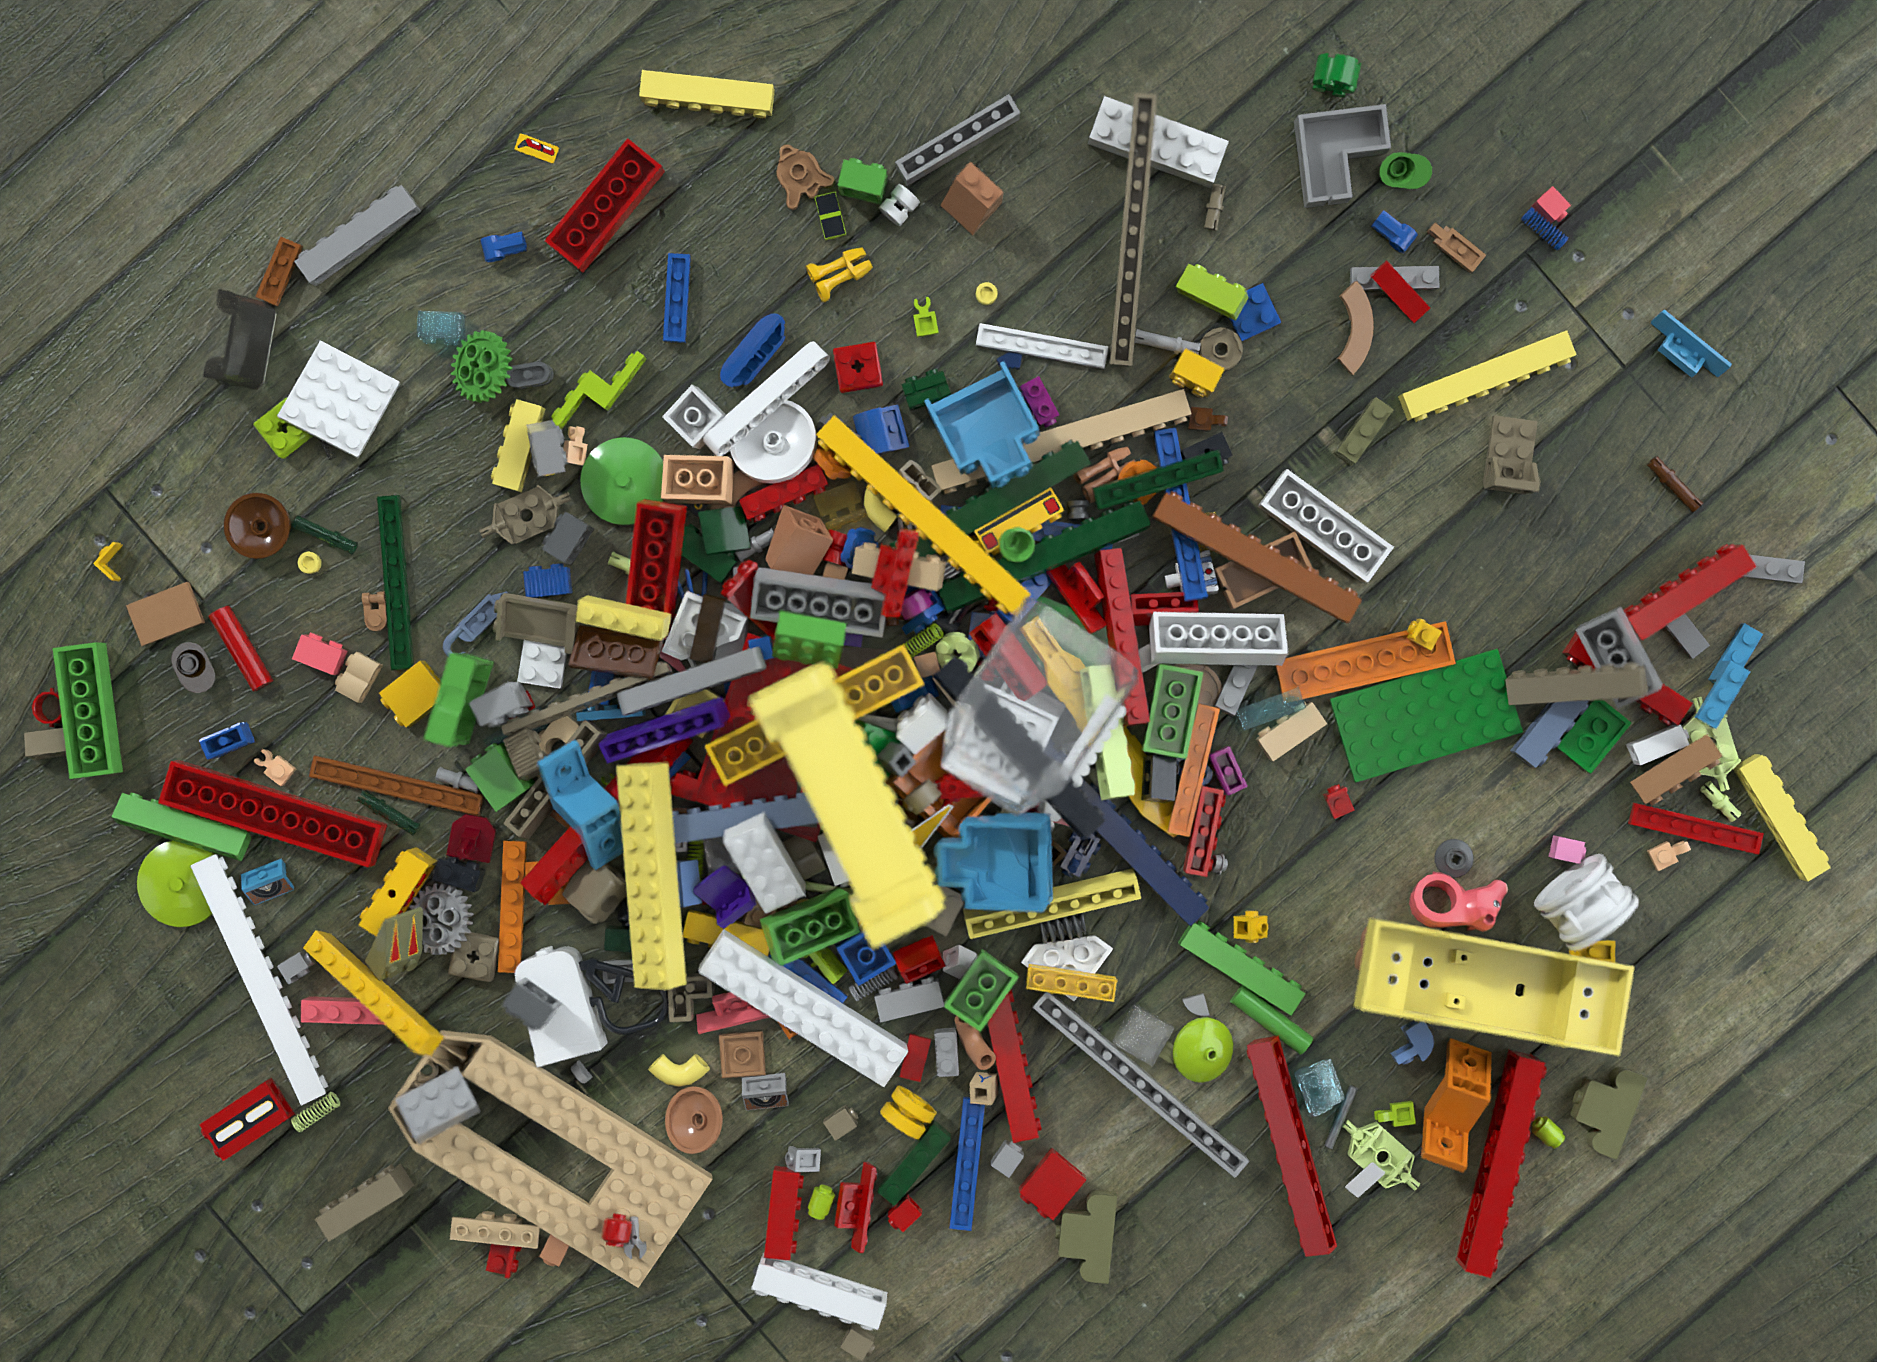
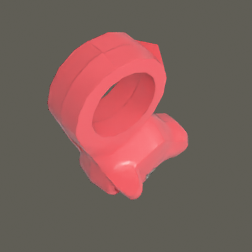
M1433 872L1416 884L1410 895L1409 905L1414 917L1428 927L1443 928L1467 925V931L1477 929L1484 932L1490 930L1495 924L1496 916L1501 908L1502 899L1508 892V887L1503 881L1494 880L1487 886L1465 891L1451 876L1441 872ZM1439 887L1444 890L1450 897L1451 910L1443 914L1429 910L1422 899L1423 889Z

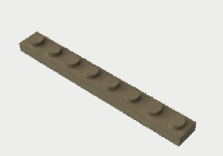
M658 662L653 679L633 676L624 679H613L609 682V685L604 687L595 686L589 689V692L586 694H575L570 696L569 700L565 702L549 704L547 709L530 711L527 713L528 716L521 719L519 717L512 718L507 721V724L501 726L503 734L509 737L524 728L535 729L617 697L618 693L673 675V672L667 663Z

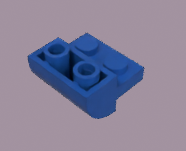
M898 405L875 408L853 416L857 434L861 436V440L876 454L883 455L909 447Z

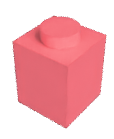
M1553 186L1532 205L1535 211L1541 214V217L1544 216V219H1547L1546 222L1550 221V224L1555 220L1559 223L1568 214L1565 210L1571 206Z

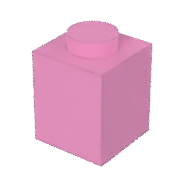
M1553 835L1549 857L1580 864L1586 855L1585 842Z

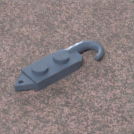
M508 592L495 595L488 594L445 638L443 650L448 657L450 653H453L450 648L451 644L458 637L466 642H472L497 619V613L494 612L495 602L501 598L503 593Z

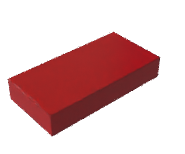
M910 1033L907 1044L908 1053L903 1059L899 1077L921 1082L931 1043L930 1038Z

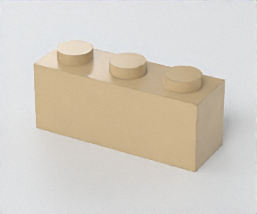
M1303 701L1294 707V713L1289 716L1284 714L1276 720L1277 724L1270 729L1267 726L1258 732L1259 737L1255 740L1270 761H1275L1327 725L1313 702L1306 704Z

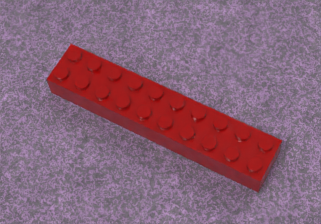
M182 760L170 762L158 802L365 867H371L376 864L388 825L381 821Z
M1508 1049L1456 1256V1261L1465 1272L1492 1278L1493 1272L1497 1270L1498 1259L1496 1258L1498 1250L1501 1251L1503 1246L1502 1234L1503 1230L1508 1226V1210L1514 1203V1195H1512L1514 1186H1517L1519 1183V1166L1523 1164L1525 1159L1524 1146L1530 1139V1122L1534 1121L1536 1110L1534 1109L1535 1102L1539 1100L1541 1095L1540 1082L1546 1075L1545 1062L1534 1055Z

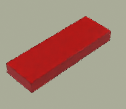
M1387 260L1370 275L1413 323L1430 309L1428 304Z

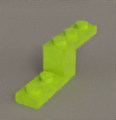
M638 351L635 354L631 353L625 361L626 366L624 369L618 371L611 380L613 382L612 385H609L590 370L588 373H583L577 382L579 384L574 391L571 390L564 399L566 402L562 408L558 407L552 414L551 418L554 424L562 430L586 396L609 411L647 358Z

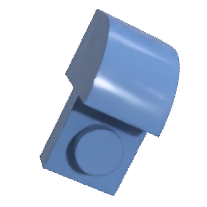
M1415 1019L1401 1027L1409 1043L1390 1053L1398 1064L1402 1063L1405 1065L1413 1061V1056L1415 1055L1421 1061H1424L1432 1052L1434 1042L1430 1029L1425 1021Z

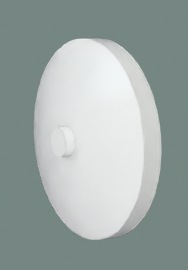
M786 400L737 443L730 452L738 468L749 478L763 483H779L795 477L808 466L816 451L817 433L809 414L798 404Z

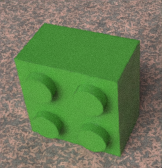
M850 158L849 161L844 160L838 182L839 194L881 205L888 182L887 170L880 164L871 163V166L862 164L861 160Z

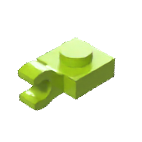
M1412 1101L1389 1103L1390 1110L1374 1111L1375 1120H1378V1122L1392 1121L1394 1127L1416 1124Z

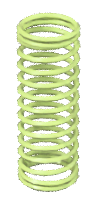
M333 1092L328 1093V1095L326 1094V1097L316 1101V1104L313 1103V1106L310 1105V1108L300 1112V1115L297 1114V1117L291 1118L293 1127L298 1132L304 1131L309 1125L325 1117V1114L327 1115L332 1110H335V1108H338L340 1106L339 1098Z

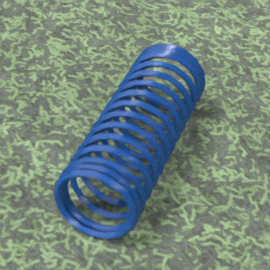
M1531 207L1521 218V221L1526 224L1533 217L1527 224L1529 226L1536 219L1530 227L1532 229L1539 222L1533 231L1542 224L1536 234L1546 226L1539 234L1541 236L1548 229L1542 239L1552 231L1545 239L1547 241L1554 234L1548 244L1558 235L1551 244L1553 246L1560 239L1554 247L1558 251L1566 243L1568 237L1562 234V231L1558 232L1559 229H1556V226L1552 227L1553 224H1550V221L1546 222L1547 219H1544V216L1540 217L1541 214H1538V211L1534 212L1535 209Z

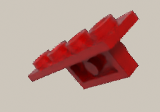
M900 530L896 549L888 545L880 546L871 588L885 594L881 615L884 617H899L901 614L918 541V531Z
M1081 562L1074 564L1069 570L1065 565L1046 572L1089 634L1105 628L1107 624L1095 608L1105 596Z
M863 1162L860 1183H840L834 1224L837 1228H854L851 1248L858 1253H864L868 1242L867 1228L871 1221L870 1208L874 1200V1182L877 1179L876 1167L869 1162Z

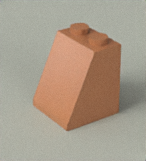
M970 162L955 178L941 207L969 233L974 235L1002 204L1003 191Z
M784 505L765 560L770 569L813 575L833 539L821 518Z

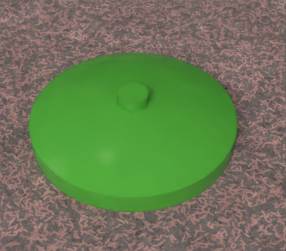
M615 438L600 444L587 457L581 472V490L587 505L597 516L617 525L635 524L637 502L643 499L664 502L661 499L663 459L651 446L633 438Z

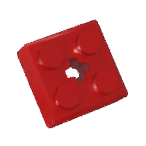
M876 342L833 349L841 393L883 386ZM856 362L864 365L859 373L856 372V369H852Z

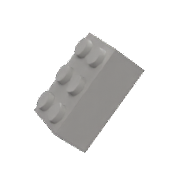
M508 682L469 702L480 726H488L489 728L503 726L507 724L508 718L520 717L528 713V708L533 706L521 682Z
M458 1067L395 1099L418 1144L480 1112Z

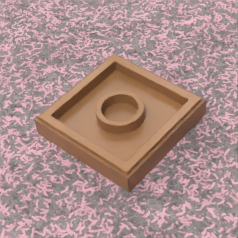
M763 1030L719 1034L722 1078L766 1075Z

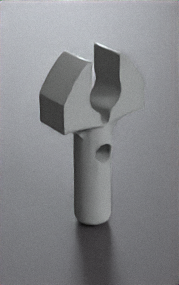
M633 1216L630 1218L632 1222L631 1240L624 1244V1252L632 1259V1249L636 1244L639 1248L641 1259L647 1251L646 1241L639 1239V1218Z

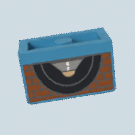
M282 859L241 874L242 891L253 905L294 890V885L286 876V864Z

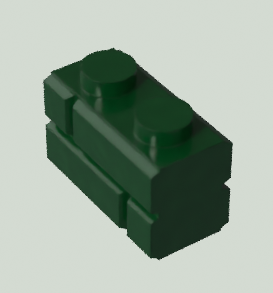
M933 369L925 372V377L918 379L917 376H912L904 380L905 383L901 385L910 411L926 406L924 401L926 399H929L930 403L933 404L951 395L943 371L938 372V369Z

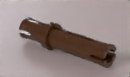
M1655 456L1647 463V466L1660 478L1659 481L1662 484L1665 483L1691 512L1696 511L1703 504L1675 475V471L1669 469L1658 456Z

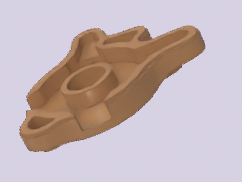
M783 145L780 148V159L776 172L781 186L787 193L786 205L788 209L795 210L798 208L802 194H806L810 199H814L821 188H831L834 186V177L821 170L818 161L811 153L799 151V149H795L790 145Z

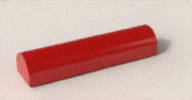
M230 606L222 607L211 613L208 617L251 690L256 692L273 682L271 675Z

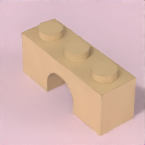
M571 715L550 722L546 730L538 734L541 739V743H539L541 751L543 750L547 756L552 754L554 743L558 740L567 743L581 723Z

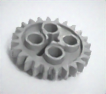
M442 883L433 884V887L426 886V891H419L421 898H413L416 904L409 905L412 910L418 907L423 909L422 948H424L425 953L447 955V952H454V948L461 947L460 941H467L464 934L471 933L467 926L473 924L472 921L468 920V917L473 915V913L468 912L472 905L465 904L468 897L461 896L463 891L456 890L455 886Z

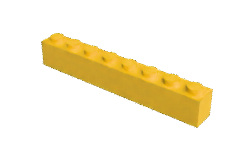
M315 930L303 948L417 1054L432 1056L444 1037L382 980L379 981L376 975L331 933Z

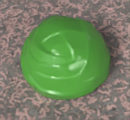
M1014 527L1007 529L999 538L1000 552L1009 561L1022 562L1028 559L1034 551L1033 535L1024 528Z

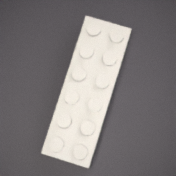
M1104 96L1088 144L1128 158L1133 106ZM1155 115L1151 167L1211 188L1228 141Z
M1288 469L1281 473L1257 506L1287 529L1296 532L1298 537L1363 584L1369 582L1394 548Z
M1153 612L1149 623L1152 664L1283 665L1288 654L1284 614Z
M764 1252L752 1289L756 1290L755 1292L761 1296H768L769 1294L777 1297L776 1299L780 1302L789 1303L790 1301L805 1310L812 1308L818 1310L819 1314L827 1317L834 1315L840 1317L839 1319L845 1323L855 1322L861 1324L860 1326L867 1330H873V1328L878 1330L887 1301V1292L792 1261L764 1258Z

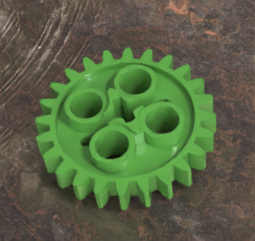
M483 330L481 332L474 331L473 335H467L468 341L461 340L462 348L456 347L459 353L458 355H453L456 363L451 364L452 367H455V371L451 372V375L456 376V378L452 382L458 384L456 391H460L461 396L466 397L467 400L482 403V401L489 402V398H496L495 392L502 393L501 385L507 386L504 380L505 378H510L507 371L512 369L511 366H508L512 358L507 357V355L511 351L505 348L507 342H503L502 337L497 336L495 333Z

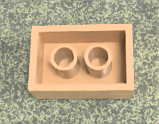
M664 455L661 499L667 503L732 505L734 461L728 456Z

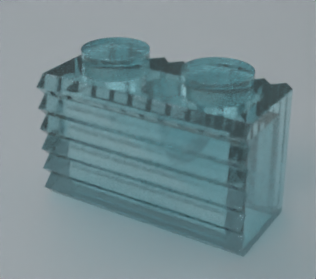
M418 311L417 338L423 340L425 344H436V340L445 341L447 345H458V341L465 340L466 317L460 312Z

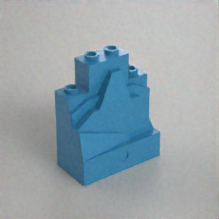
M1004 361L1000 363V371L932 405L929 399L924 400L928 413L960 474H971L981 465L992 488L995 486L1002 487L1009 483V479L1016 476L1022 477L1029 473L1032 465L1022 444H1031L1040 436L1039 428Z
M999 813L995 816L967 817L959 826V835L962 838L942 837L935 844L934 856L937 857L938 866L935 868V878L938 879V886L964 887L961 897L962 901H965V909L1044 912L1053 900L1051 813Z

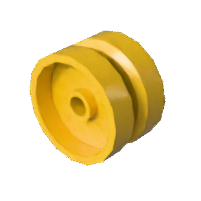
M898 1085L891 1095L894 1102H886L880 1113L888 1122L912 1138L920 1139L926 1130L923 1123H931L937 1112L921 1097L907 1088Z

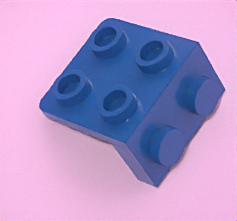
M907 585L905 595L920 587ZM924 588L926 593L931 592L932 596L929 598L933 604L917 614L915 618L902 627L906 635L913 631L915 634L921 632L929 624L938 619L936 616L946 609L935 590Z

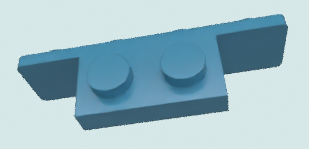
M1666 310L1661 311L1652 319L1651 324L1667 336L1658 351L1691 378L1697 374L1702 365L1716 377H1719L1731 367L1732 364Z

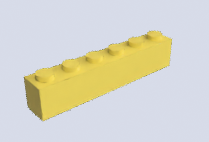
M642 70L639 97L648 106L666 104V107L672 109H679V106H684L692 111H701V108L710 109V112L718 114L723 113V111H730L731 114L737 116H744L745 113L753 114L757 118H766V116H772L775 90L773 84Z
M1754 754L1739 763L1733 770L1799 879L1810 881L1831 868L1828 864L1829 858L1817 846L1816 843L1818 841L1815 835L1806 828L1805 818L1801 813H1797L1793 806L1795 805L1794 800L1783 790V782L1777 775H1774L1769 759L1766 756Z

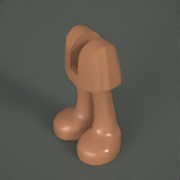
M1128 447L1112 450L1107 453V458L1073 474L1078 484H1083L1094 475L1111 467L1112 470L1102 477L1082 486V492L1089 503L1095 502L1093 487L1118 479L1121 470L1129 462L1119 467L1117 461L1123 460L1131 454Z

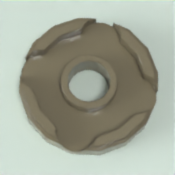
M1227 328L1212 329L1205 334L1200 342L1199 355L1225 368L1224 371L1235 367L1241 359L1243 352L1242 341L1235 332ZM1217 344L1226 346L1227 352L1225 355L1221 356L1215 352Z

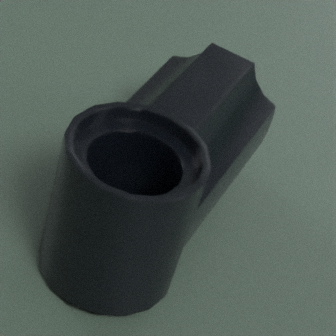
M971 605L949 614L946 610L941 613L935 624L941 628L944 636L957 631L961 620L971 608Z

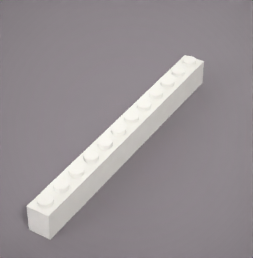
M215 854L190 865L300 1104L303 1105L326 1094L325 1088L329 1087L324 1075L319 1076L316 1070L319 1064L315 1056L310 1057L308 1053L309 1042L306 1036L301 1037L298 1031L301 1025L297 1016H291L289 1009L292 1008L288 997H283L280 989L283 988L278 976L274 977L270 970L274 966L269 956L264 957L261 949L265 948L260 936L255 937L252 931L255 928L252 918L250 916L246 918L243 909H246V905L242 897L237 898L234 892L237 886L233 877L228 878L225 872L228 866L223 856L219 858Z

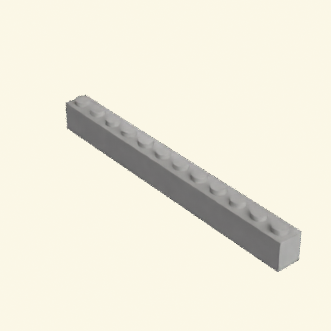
M1042 991L1035 999L1032 1007L1234 1178L1248 1164L1249 1160L1245 1154L1055 994Z

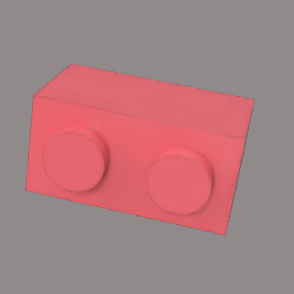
M310 632L309 635L301 634L292 659L331 675H339L348 651L342 649V644L332 640L329 643L322 641V636Z

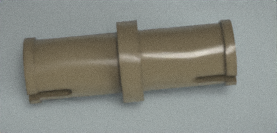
M1212 185L1210 202L1206 206L1208 211L1204 229L1218 230L1220 212H1223L1224 209L1222 203L1226 186Z

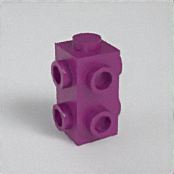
M1038 376L1019 387L1020 393L1039 427L1044 425L1045 428H1048L1057 423L1056 419L1059 417V413L1040 377Z

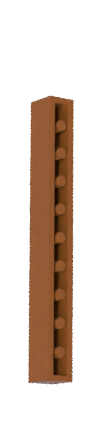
M1174 492L1164 494L1152 516L1153 519L1343 623L1351 621L1362 600L1357 597V592L1347 587L1345 590L1338 587L1339 583L1332 578L1327 577L1325 580L1318 576L1319 572L1309 566L1306 569L1298 565L1300 561L1291 556L1283 557L1279 554L1280 550L1271 545H1268V547L1261 545L1260 539L1250 534L1248 537L1241 534V529L1233 524L1227 526L1221 523L1222 519L1217 515L1210 513L1208 516L1201 512L1202 508L1192 502L1190 505L1182 501L1183 497Z

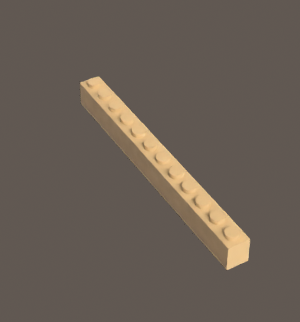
M1182 389L1040 432V436L1037 437L1038 439L1028 445L1024 443L1022 446L1030 461L1036 465L1043 461L1041 458L1043 455L1052 450L1054 454L1062 450L1061 445L1071 439L1073 442L1079 441L1082 449L1090 447L1091 450L1103 447V443L1111 441L1112 444L1124 441V436L1130 434L1133 437H1138L1146 434L1145 430L1150 428L1156 431L1166 428V424L1173 421L1175 425L1187 421V417L1191 415L1185 391ZM953 459L931 465L936 483L939 485L941 492L944 491L945 495L956 492V487L965 485V488L978 485L977 481L986 479V482H989L981 465L978 466L975 472L962 475Z

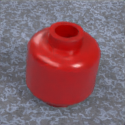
M613 1213L612 1218H606L603 1223L601 1236L606 1241V1245L623 1247L624 1244L628 1243L631 1237L632 1222L626 1220V1215Z

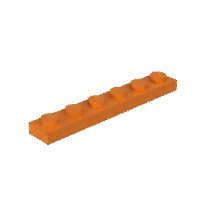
M1202 704L1197 705L1187 759H1184L1167 832L1190 837L1220 712L1219 708Z
M503 841L498 972L515 973L517 966L522 962L525 888L520 882L525 877L527 841Z

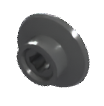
M1446 840L1439 845L1435 852V865L1437 869L1452 878L1464 876L1473 865L1474 856L1472 849L1462 840ZM1454 854L1459 856L1457 863L1451 861Z

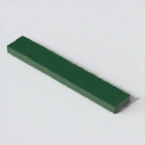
M1214 450L1093 487L1092 490L1097 509L1101 510L1224 472L1220 451Z

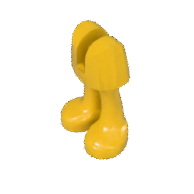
M863 247L844 251L841 258L825 265L818 266L810 263L805 266L813 283L833 271L846 267V270L815 284L816 291L823 303L830 299V292L835 286L852 278L857 281L873 268L870 260L856 266L852 264L867 255Z

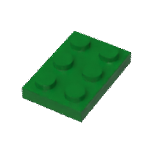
M1603 699L1590 701L1587 710L1578 716L1574 721L1575 724L1572 729L1565 732L1561 737L1560 744L1556 747L1588 774L1595 770L1632 724V722Z

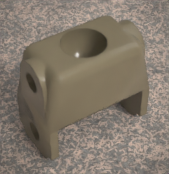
M588 860L572 877L562 895L590 922L597 924V922L602 923L606 921L627 895L626 881L611 863L608 862L595 870Z

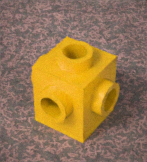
M1245 911V915L1234 916V938L1245 939L1247 943H1258L1259 939L1267 938V916L1258 915V911Z

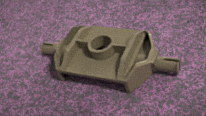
M537 485L536 488L501 503H495L492 524L479 530L480 533H483L481 536L485 538L494 533L499 534L510 544L514 545L556 527L554 523L559 516L560 505L572 501L571 497H569L570 494L567 492L558 497H553L544 488ZM529 509L532 511L533 517L530 521L525 522L521 516L524 510Z

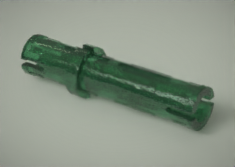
M296 516L293 521L292 528L328 543L329 547H337L351 555L355 553L358 547V542L342 536L340 532H333L301 516Z
M363 790L360 794L363 797H358L357 802L371 809L373 814L381 815L412 836L417 832L415 829H419L421 825L387 805L384 799L379 800L366 790Z

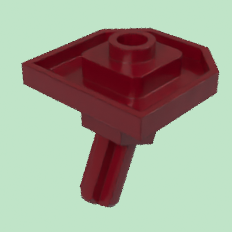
M471 814L463 815L452 823L446 855L459 857V860H464L465 858L490 863L496 829L486 817Z

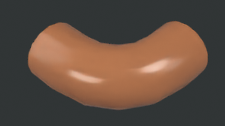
M956 1016V1029L967 1055L980 1070L990 1068L994 1064L996 1056L986 1044L981 1032Z

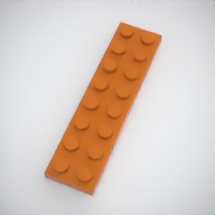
M1444 621L1431 624V626L1442 631L1432 651L1407 639L1409 633L1405 630L1285 658L1283 665H1275L1283 702L1289 703L1456 664L1447 623Z

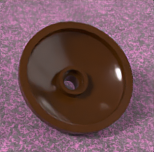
M250 493L241 496L231 504L224 518V533L228 543L236 552L249 558L262 559L276 554L285 545L290 534V517L286 508L276 498L263 493ZM264 523L265 528L261 531L259 525Z

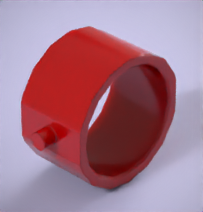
M50 688V692H42L36 696L32 704V711L38 721L49 724V727H54V724L62 723L61 714L52 721L46 718L42 711V704L46 697L54 695L59 699V694L55 692V688Z

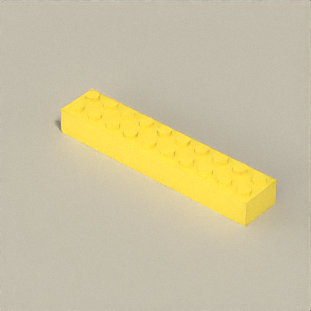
M635 763L616 766L635 988H675L686 984L668 763Z

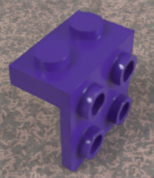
M721 866L693 888L695 895L716 910L717 925L722 929L733 924L739 917L756 906L755 895L748 883L727 866Z

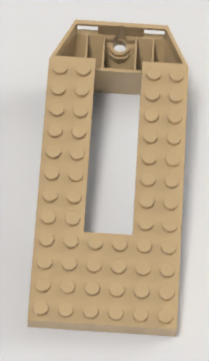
M441 1030L439 1033L444 1039L432 1056L424 1055L389 1107L390 1112L414 1151L639 1288L712 1181V1174L542 1067H537L534 1062L494 1037ZM473 1044L475 1047L470 1055H468V1048ZM428 1064L432 1067L433 1072L425 1075L421 1072V1069L424 1065ZM458 1067L462 1077L464 1076L612 1169L588 1203L460 1123L418 1144L395 1099ZM613 1213L626 1215V1220H630L633 1216L639 1218V1239L646 1241L647 1251L641 1259L639 1248L636 1244L632 1249V1259L625 1254L624 1246L606 1245V1241L601 1237L603 1223L606 1218H612Z

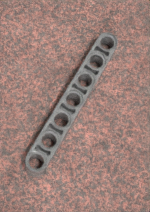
M755 647L618 693L617 698L622 714L626 716L765 670L766 665L760 647Z

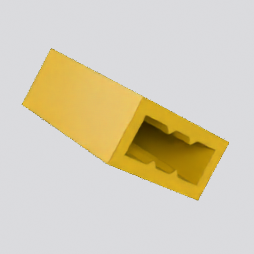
M419 661L379 692L382 697L380 700L387 709H392L395 713L394 718L400 726L412 727L433 710L441 680L426 661Z

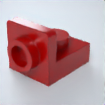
M1337 784L1327 789L1328 792L1323 794L1333 819L1354 811L1347 793V787H1340Z

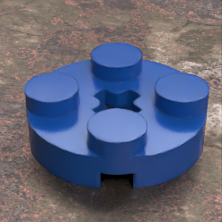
M863 527L848 531L847 540L840 558L849 569H853L856 547L863 545L864 542L876 544V548H878V542H875L874 538L876 536L875 532Z

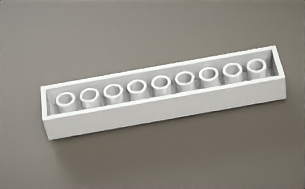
M723 929L699 965V973L885 1087L908 1053L907 1043L784 966H780L774 960Z

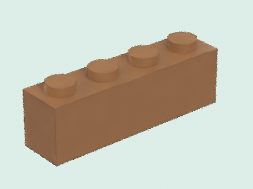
M1708 734L1634 779L1630 784L1645 805L1650 803L1653 806L1663 799L1661 795L1665 792L1674 793L1682 788L1681 782L1686 779L1691 782L1701 776L1699 771L1705 767H1708L1710 770L1720 764L1719 759L1723 755Z

